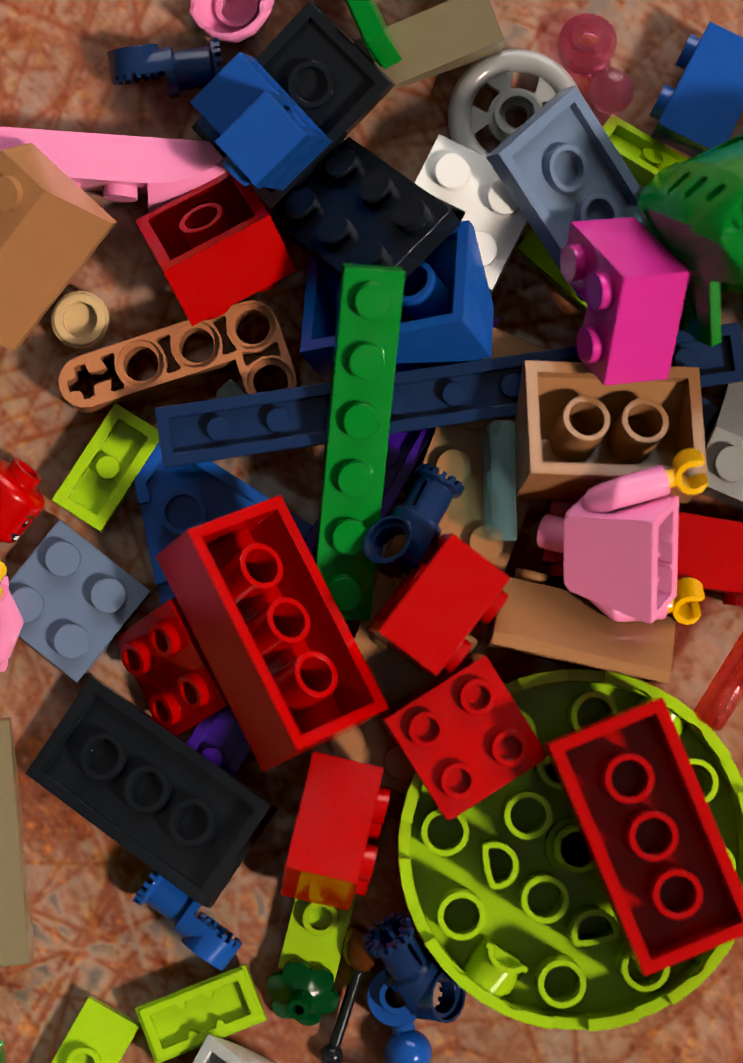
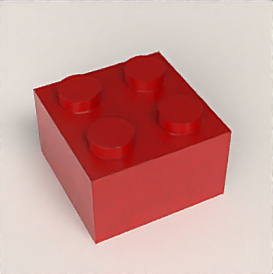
M228 171L135 220L192 327L204 320H211L222 316L232 305L257 292H265L276 287L283 278L297 271L270 214L250 184L247 187L243 186Z
M453 533L441 534L437 540L431 541L424 554L423 561L419 560L417 562L419 567L417 569L414 567L410 569L412 573L404 577L366 627L370 633L417 669L437 676L443 669L452 672L459 665L472 646V643L465 639L481 620L488 624L500 611L509 596L502 589L510 580V577Z
M313 751L285 865L280 895L350 911L354 894L366 896L378 850L377 846L368 845L367 840L368 838L379 839L391 789L380 787L383 767Z

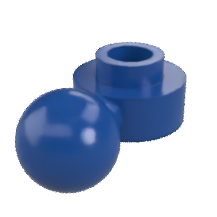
M386 969L380 971L372 979L368 987L367 1001L372 1014L380 1022L391 1026L393 1035L389 1038L385 1047L387 1063H430L432 1047L428 1038L422 1032L415 1029L414 1020L417 1019V1016L411 1014L412 1011L408 1008L407 1004L401 1008H392L387 1004L385 993L390 985L388 984Z

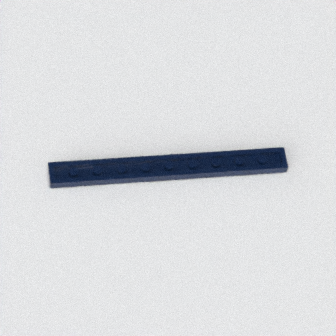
M740 322L722 324V342L713 347L696 341L693 336L682 330L678 331L671 366L699 367L701 388L743 382V341ZM577 346L396 372L389 435L516 416L521 371L524 361L583 363L578 357ZM331 382L155 408L163 467L170 468L325 445Z

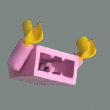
M687 448L680 451L672 461V469L664 470L659 465L625 474L588 489L587 493L566 512L565 517L546 514L543 517L537 532V544L539 548L564 554V585L570 592L585 597L615 622L642 621L652 624L655 620L665 619L667 613H673L675 620L685 625L694 624L699 620L701 616L699 602L705 599L702 583L691 577L677 580L679 496L670 494V488L677 486L682 492L689 495H697L704 491L708 485L706 473H698L693 476L683 474L686 469L699 467L705 463L704 455L700 450Z

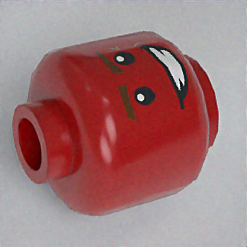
M14 458L11 463L0 459V542L2 543L15 542L45 506L44 497L37 487L42 481L40 475L19 458Z

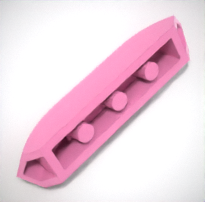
M0 127V151L33 143L83 191L103 192V198L106 200L126 203L138 201V194L148 195V212L227 172L221 163L222 155L209 141Z

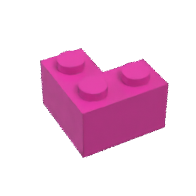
M635 217L570 222L567 245L562 248L560 254V268L563 278L587 303L584 324L579 329L576 339L578 357L604 386L668 379L690 271Z

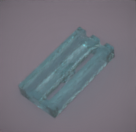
M492 421L481 427L484 539H486V542L516 541L514 421Z

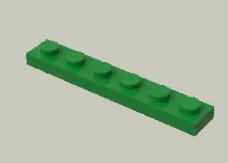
M342 263L314 561L344 620L370 621L375 565L364 553L363 541L366 532L381 517L405 271L402 267Z

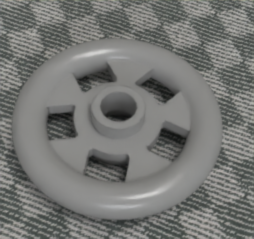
M507 49L484 57L463 73L452 91L447 116L450 137L452 141L486 157L489 153L483 149L475 137L485 127H489L493 136L502 143L518 129L506 122L505 115L509 111L519 110L524 113L526 120H528L564 88L575 86L576 83L559 63L535 51ZM514 72L527 73L538 77L536 92L532 93L521 88H511ZM484 84L498 92V95L491 102L488 112H484L472 105L476 94Z

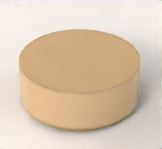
M75 291L66 294L56 303L52 312L51 323L55 335L65 346L77 351H88L98 347L105 341L110 332L111 317L109 310L99 297L90 292Z

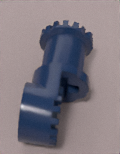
M219 38L210 39L207 46L174 51L171 46L159 47L158 44H144L107 52L112 84L122 85L124 79L125 84H131L130 80L134 78L135 83H140V79H143L145 82L149 81V78L155 80L166 75L170 99L178 98L181 91L205 87L224 68L223 65H217V63L223 62Z
M424 463L418 465L414 472L417 480L403 505L395 506L390 516L381 518L372 524L366 532L363 541L364 553L378 570L389 578L394 576L401 578L403 573L408 576L412 573L410 569L413 567L417 569L419 567L417 562L419 560L423 561L424 554L431 541L437 540L442 532L438 525L452 499L460 497L465 489L462 483L457 481V478L454 476H448L445 479L448 474L447 472L443 471L442 475H439L440 470L436 466L433 468L430 464L425 465ZM396 535H406V542L400 553L394 557L382 558L383 546L390 538Z
M393 912L390 919L387 915L383 917V923H380L379 920L374 921L376 927L369 926L367 928L369 933H365L363 936V941L366 944L365 948L370 956L380 959L386 968L388 984L393 991L401 994L408 1008L412 1011L411 1014L417 1016V1019L441 1023L454 1021L461 1014L464 1007L466 991L440 967L428 949L419 945L413 935L414 929L407 914L404 915V913L400 912L397 915L396 912ZM439 982L442 986L439 987L442 997L439 996L438 1001L440 1003L434 1008L433 992L436 983Z

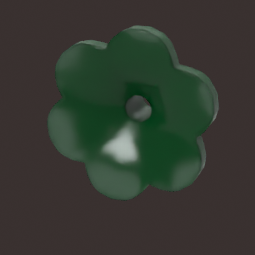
M294 958L286 962L283 971L273 972L267 979L266 989L273 997L272 1010L280 1018H292L302 1025L312 1026L320 1021L322 1014L335 1011L339 1003V994L332 987L334 975L325 966L311 967L305 960Z

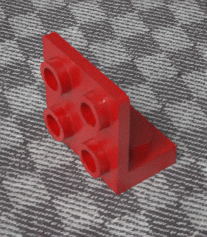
M176 597L165 602L115 638L123 665L137 681L149 703L152 717L177 736L229 706Z
M472 654L461 661L452 672L446 671L377 715L388 736L396 739L441 814L448 820L454 819L535 767L547 757L543 746L488 657L484 654Z

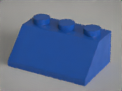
M470 220L461 221V224L404 280L395 373L491 358L494 306L474 226ZM309 255L300 353L328 383L331 382L340 278Z

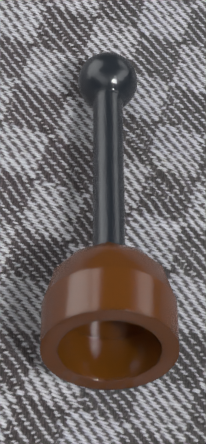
M349 924L344 937L343 956L353 970L330 1042L324 1045L320 1051V1059L323 1063H341L343 1050L340 1046L363 974L382 965L380 959L370 956L365 948L366 944L363 941V936L365 933H369L366 926Z

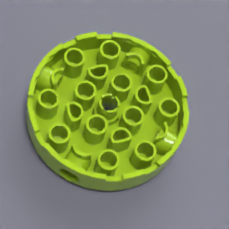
M563 669L535 673L504 683L545 751L543 743L653 697H663L743 887V780L727 747L693 710L658 687L633 677L608 671ZM548 754L544 761L452 820L443 817L414 771L404 796L398 827V863L407 907L426 947L442 969L461 988L493 1010L517 1021L545 1029L588 1030V1032L637 1023L641 1018L656 1013L670 1004L678 1003L699 987L718 967L736 939L644 977L634 964L590 856L584 862L570 864L561 855L563 838L572 832L579 831Z

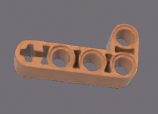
M256 300L234 304L222 316L211 320H204L193 327L189 320L77 356L64 365L58 379L59 390L64 399L79 412L89 415L111 410L115 403L123 406L237 367L247 394L257 393L255 388L257 380L262 374L270 371L283 374L288 380L287 388L298 387L296 373L278 319L268 305ZM251 317L262 318L270 326L267 337L258 344L244 343L237 335L240 324ZM197 335L209 337L214 342V349L208 359L203 362L194 363L183 357L184 344L188 339ZM148 353L158 358V369L152 378L146 381H137L129 377L128 367L135 356ZM114 363L115 372L124 384L123 389L117 390L116 385L111 379L97 383L94 386L95 396L91 398H86L81 391H74L75 388L82 385L81 375L89 372L95 380H102L113 376L107 368V365Z

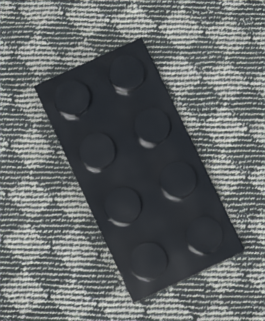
M92 676L25 773L201 906L212 908L278 809L114 689Z

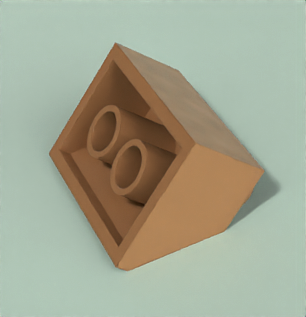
M33 143L0 151V346L12 351L19 348L117 223Z
M524 361L512 440L515 498L580 500L587 493L588 489L622 475L659 465L664 470L672 469V461L675 455L687 448L700 450L704 455L705 463L699 467L688 468L683 474L693 476L698 473H706L708 478L699 367L671 366L668 379L604 386L584 363ZM677 486L670 488V494L679 496V503L687 504L694 496L682 492Z
M515 569L514 578L510 577V580L502 589L509 596L500 611L490 621L485 646L579 668L614 672L650 684H669L676 620L673 614L667 613L665 619L655 620L652 624L642 621L615 622L585 597L569 590L548 586L549 575L526 569Z

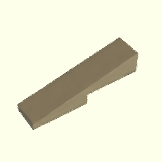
M448 0L387 26L402 60L386 69L382 66L379 67L363 43L362 38L353 41L396 84L383 98L386 99L394 95L395 89L501 52L504 37L490 0Z
M11 717L0 718V967L30 964L35 952L22 835L25 830Z

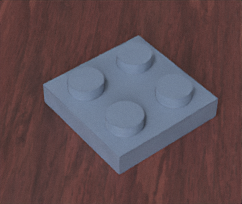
M60 519L9 581V591L23 617V626L19 637L77 683L82 681L152 593Z

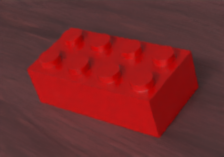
M281 495L188 529L155 556L263 772L346 734L389 709Z
M653 697L543 743L634 964L644 977L743 936V887L663 697Z

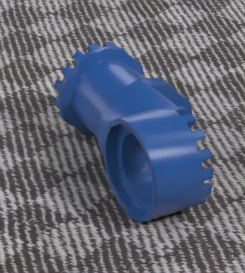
M153 870L148 877L152 880V883L145 881L132 901L139 906L146 903L174 923L173 931L182 936L181 941L186 947L217 969L225 970L242 946L238 937L232 939L234 936L232 932H229L228 935L224 934L226 931L224 926L220 928L217 921L214 920L212 922L209 916L206 917L205 914L198 912L201 907L199 903Z

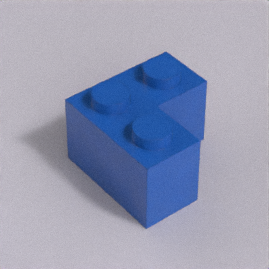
M239 52L190 102L202 115L196 121L199 127L225 152L226 156L221 160V163L245 187L252 183L259 189L265 187L284 190L332 142L254 57Z

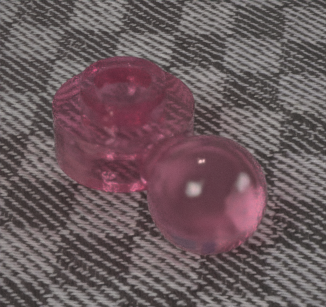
M583 13L572 17L562 27L558 44L559 58L563 65L577 75L591 76L588 96L590 102L598 111L606 114L619 113L631 103L634 96V85L626 72L611 66L617 43L615 30L610 22L602 16ZM583 34H591L597 38L598 42L593 46H585L578 41V38Z

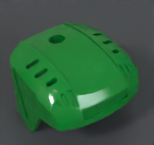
M743 134L684 162H677L663 168L647 184L638 197V209L644 227L690 271L679 327L682 331L693 336L696 341L710 347L722 342L720 293L726 291L743 295Z

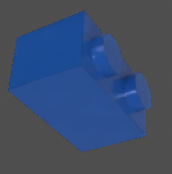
M711 21L702 38L690 34L675 64L685 70L676 89L665 84L649 115L659 120L651 137L692 158L728 141L743 112V37Z

